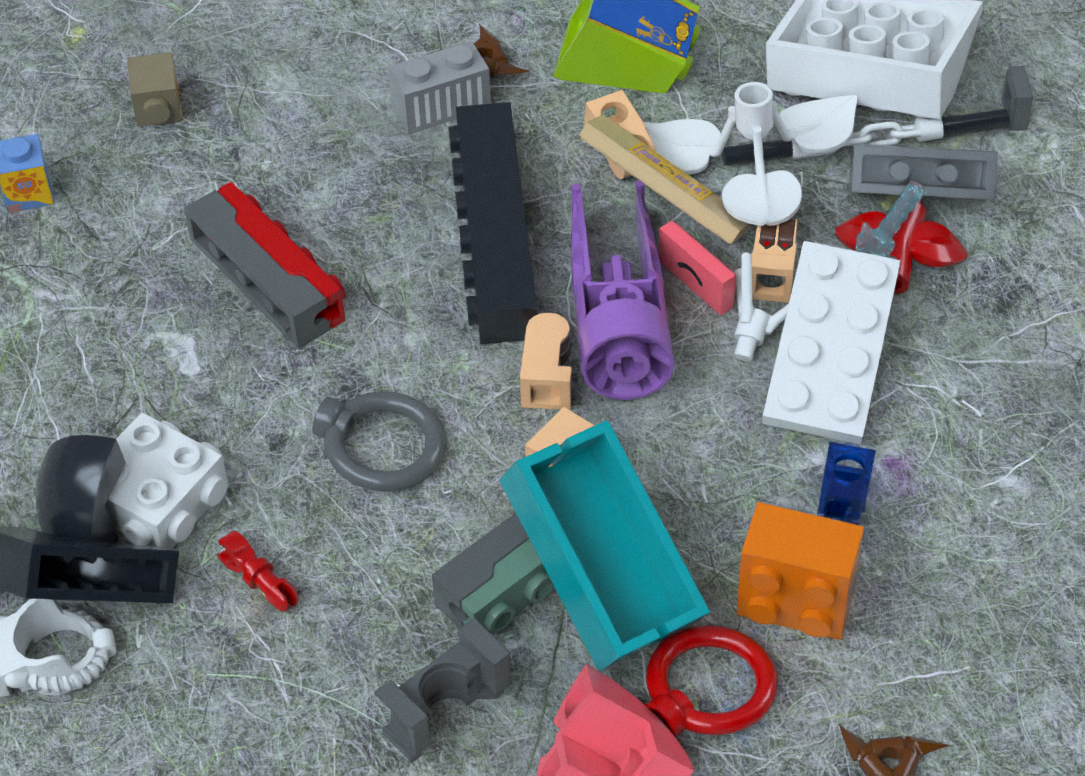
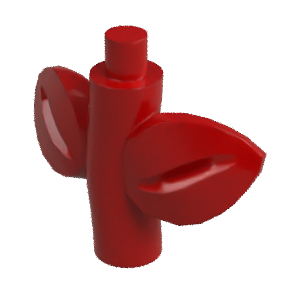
M904 195V199L895 204L890 218L882 212L869 211L859 214L835 228L836 238L854 251L879 254L882 257L901 260L894 294H901L908 290L912 259L929 267H947L959 264L968 257V252L950 230L934 221H925L927 211L922 205L923 196Z

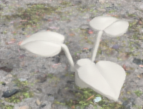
M749 82L741 85L735 91V106L728 108V119L722 133L714 124L698 119H682L664 123L643 122L647 128L646 131L654 143L656 152L688 175L702 172L708 167L710 156L719 157L722 154L736 123V127L742 135L753 140L756 175L742 174L729 180L722 191V203L725 210L740 221L758 226L765 224L773 226L784 223L795 215L802 201V189L798 179L788 171L780 170L765 174L762 138L768 134L774 123L783 141L794 139L796 146L802 151L825 153L839 149L850 140L853 134L857 96H839L804 102L786 108L779 114L778 104L773 101L771 88L760 82Z

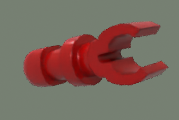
M233 530L217 540L219 545L225 547V550L217 554L219 560L228 569L243 574V581L252 589L259 588L265 594V599L280 612H286L289 609V604L295 606L298 603V593L293 585L283 577L278 578L273 573V565L264 557L257 558L255 551L242 534Z

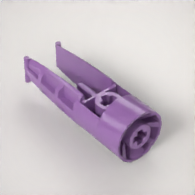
M640 180L635 182V221L642 279L632 280L630 262H621V255L611 256V263H602L603 282H591L582 191L579 184L572 185L571 265L581 370L585 383L595 393L610 399L631 400L654 393L661 389L671 378L675 365L661 265L649 214L645 205V184Z

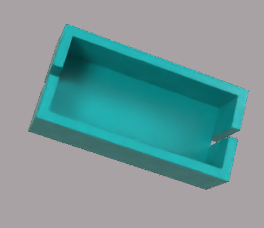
M608 420L566 438L560 446L557 442L515 461L499 479L597 670L602 671L642 651L647 646L650 647L690 627L710 613Z

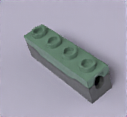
M516 513L432 574L435 606L459 628H462L475 618L490 634H496L504 630L510 624L514 615L530 603L542 601L554 587Z

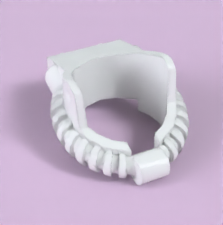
M29 599L16 613L10 616H0V697L10 695L9 687L20 688L21 692L33 689L40 694L56 696L83 688L84 684L89 685L92 683V678L97 679L100 676V673L105 669V665L108 664L109 658L117 652L113 631L103 628L93 616L88 615L83 610L78 611L77 608L72 606L68 609L66 605H59L56 600ZM62 630L77 631L84 634L90 641H93L94 646L89 647L86 656L73 666L68 663L63 655H52L41 659L25 657V651L30 642L36 644L44 636Z

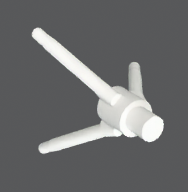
M746 252L741 256V269L735 270L739 321L734 334V338L738 342L733 356L741 361L752 362L756 346H761L765 335H770L785 320L789 304L773 316L753 306L751 254Z

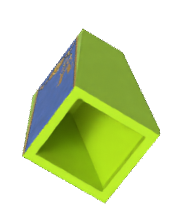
M581 0L570 17L552 76L565 81L666 94L675 79L682 81L685 78L692 64L693 57L688 55V51L692 49L700 33V27L695 25L700 7L687 0Z

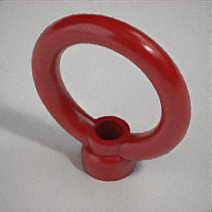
M711 625L687 628L666 638L651 655L646 670V685L651 700L645 706L664 723L675 738L685 729L704 735H726L739 732L760 721L771 708L778 688L775 666L768 653L756 641L739 631ZM701 647L725 649L739 655L749 664L756 679L755 690L745 704L732 711L722 713L698 711L694 709L692 702L683 692L677 689L671 691L668 684V671L671 664L681 654L691 649Z

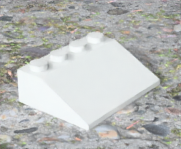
M795 0L766 42L767 86L771 90L785 92L791 96L804 95L824 99L856 95L857 105L867 106L873 110H890L912 114L918 118L941 119L955 94L983 10V2L975 0Z

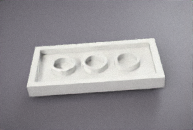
M803 241L763 412L762 424L861 445L901 260Z

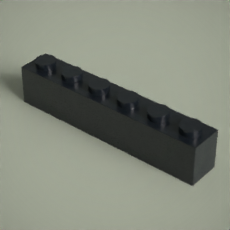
M511 103L457 106V125L448 126L450 153L460 154V158H452L454 186H463V191L455 192L457 219H467V225L459 226L461 254L470 253L471 260L462 261L465 289H474L475 296L466 297L469 326L478 325L480 345L525 341L527 324L530 319L537 315V302Z

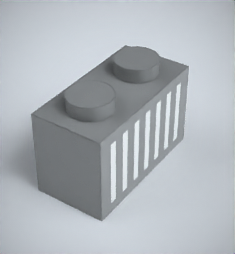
M472 41L388 66L392 107L408 135L456 120L457 106L491 104L489 68Z

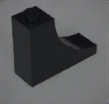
M0 526V589L25 599L173 604L179 558L178 550L166 547L93 541L45 533L24 527Z

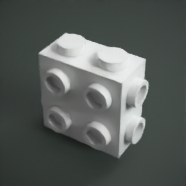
M142 412L116 439L126 464L105 503V508L114 528L123 533L131 544L173 548L178 542L186 540L201 516L210 507L216 506L223 499L229 487L224 458L213 445L207 442L199 443L182 434L172 423L164 420L159 422Z

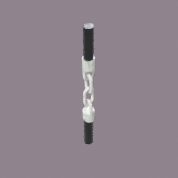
M1006 109L942 117L941 119L916 117L914 124L904 126L891 121L869 124L862 128L860 132H853L850 140L844 146H851L852 144L893 146L899 143L902 138L916 137L918 142L942 139L945 135L1008 127L1009 116ZM892 128L890 135L894 138L870 142L873 137L868 132ZM780 139L762 142L764 160L791 157L792 160L828 155L838 150L825 153L805 152L796 146L794 139L791 141ZM754 143L724 147L722 152L723 164L733 165L755 162Z

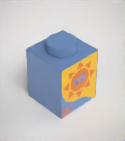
M39 134L0 141V187L8 213L54 204L49 172Z

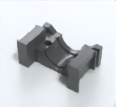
M475 618L458 630L459 642L413 677L399 687L390 680L374 692L391 710L392 719L388 725L382 728L383 735L411 763L419 758L421 752L431 745L428 710L434 703L447 698H455L470 705L476 699H496L504 693L505 688L512 684L509 673V655L511 653Z

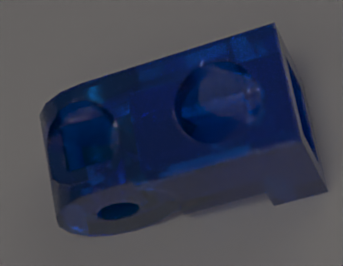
M829 442L817 516L861 525L862 514L865 513L870 492L876 450ZM842 460H853L859 463L863 469L838 465L837 463Z

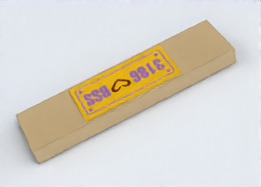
M605 115L588 121L579 134L583 141L728 244L734 243L745 235L752 225L731 216L725 210L721 197Z

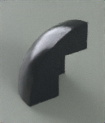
M75 435L59 439L48 448L39 470L36 487V509L42 532L79 539L118 543V534L105 508V503L126 464L116 439L94 435Z

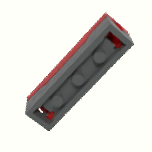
M231 181L220 187L218 191L214 190L184 207L190 240L298 349L330 331L331 327L335 328L346 321L343 299L346 298V294L341 282L335 275H327L317 265L313 255L306 247L302 246L299 248L289 238L286 229L278 220H270L262 212L258 201L253 195H245Z

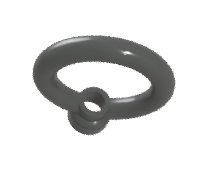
M380 391L366 393L344 404L331 397H326L317 410L312 426V433L324 438L325 451L333 468L349 482L374 491H398L419 484L437 469L445 452V433L436 414L419 400L397 392ZM389 411L405 415L420 426L425 435V448L422 455L413 464L394 471H378L357 463L348 454L344 441L350 436L356 419L372 412Z

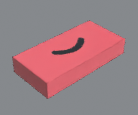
M670 221L660 227L658 253L660 263L720 315L734 308L736 274L677 223Z

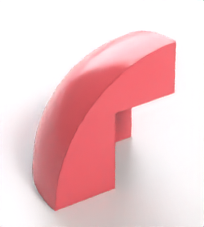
M586 663L569 689L555 716L554 724L560 729L556 734L555 743L545 756L540 758L536 776H691L694 769L681 744L650 709L617 682Z

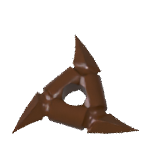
M479 24L480 39L474 45L487 64L490 77H493L495 73L496 75H510L530 72L529 70L508 64V59L500 44L501 42Z
M839 724L843 739L853 761H859V767L867 776H914L920 762L919 755H925L934 750L950 746L906 736L904 740L902 736L870 739L868 743H865L863 739L850 733ZM884 758L898 759L899 765L892 770L880 760Z

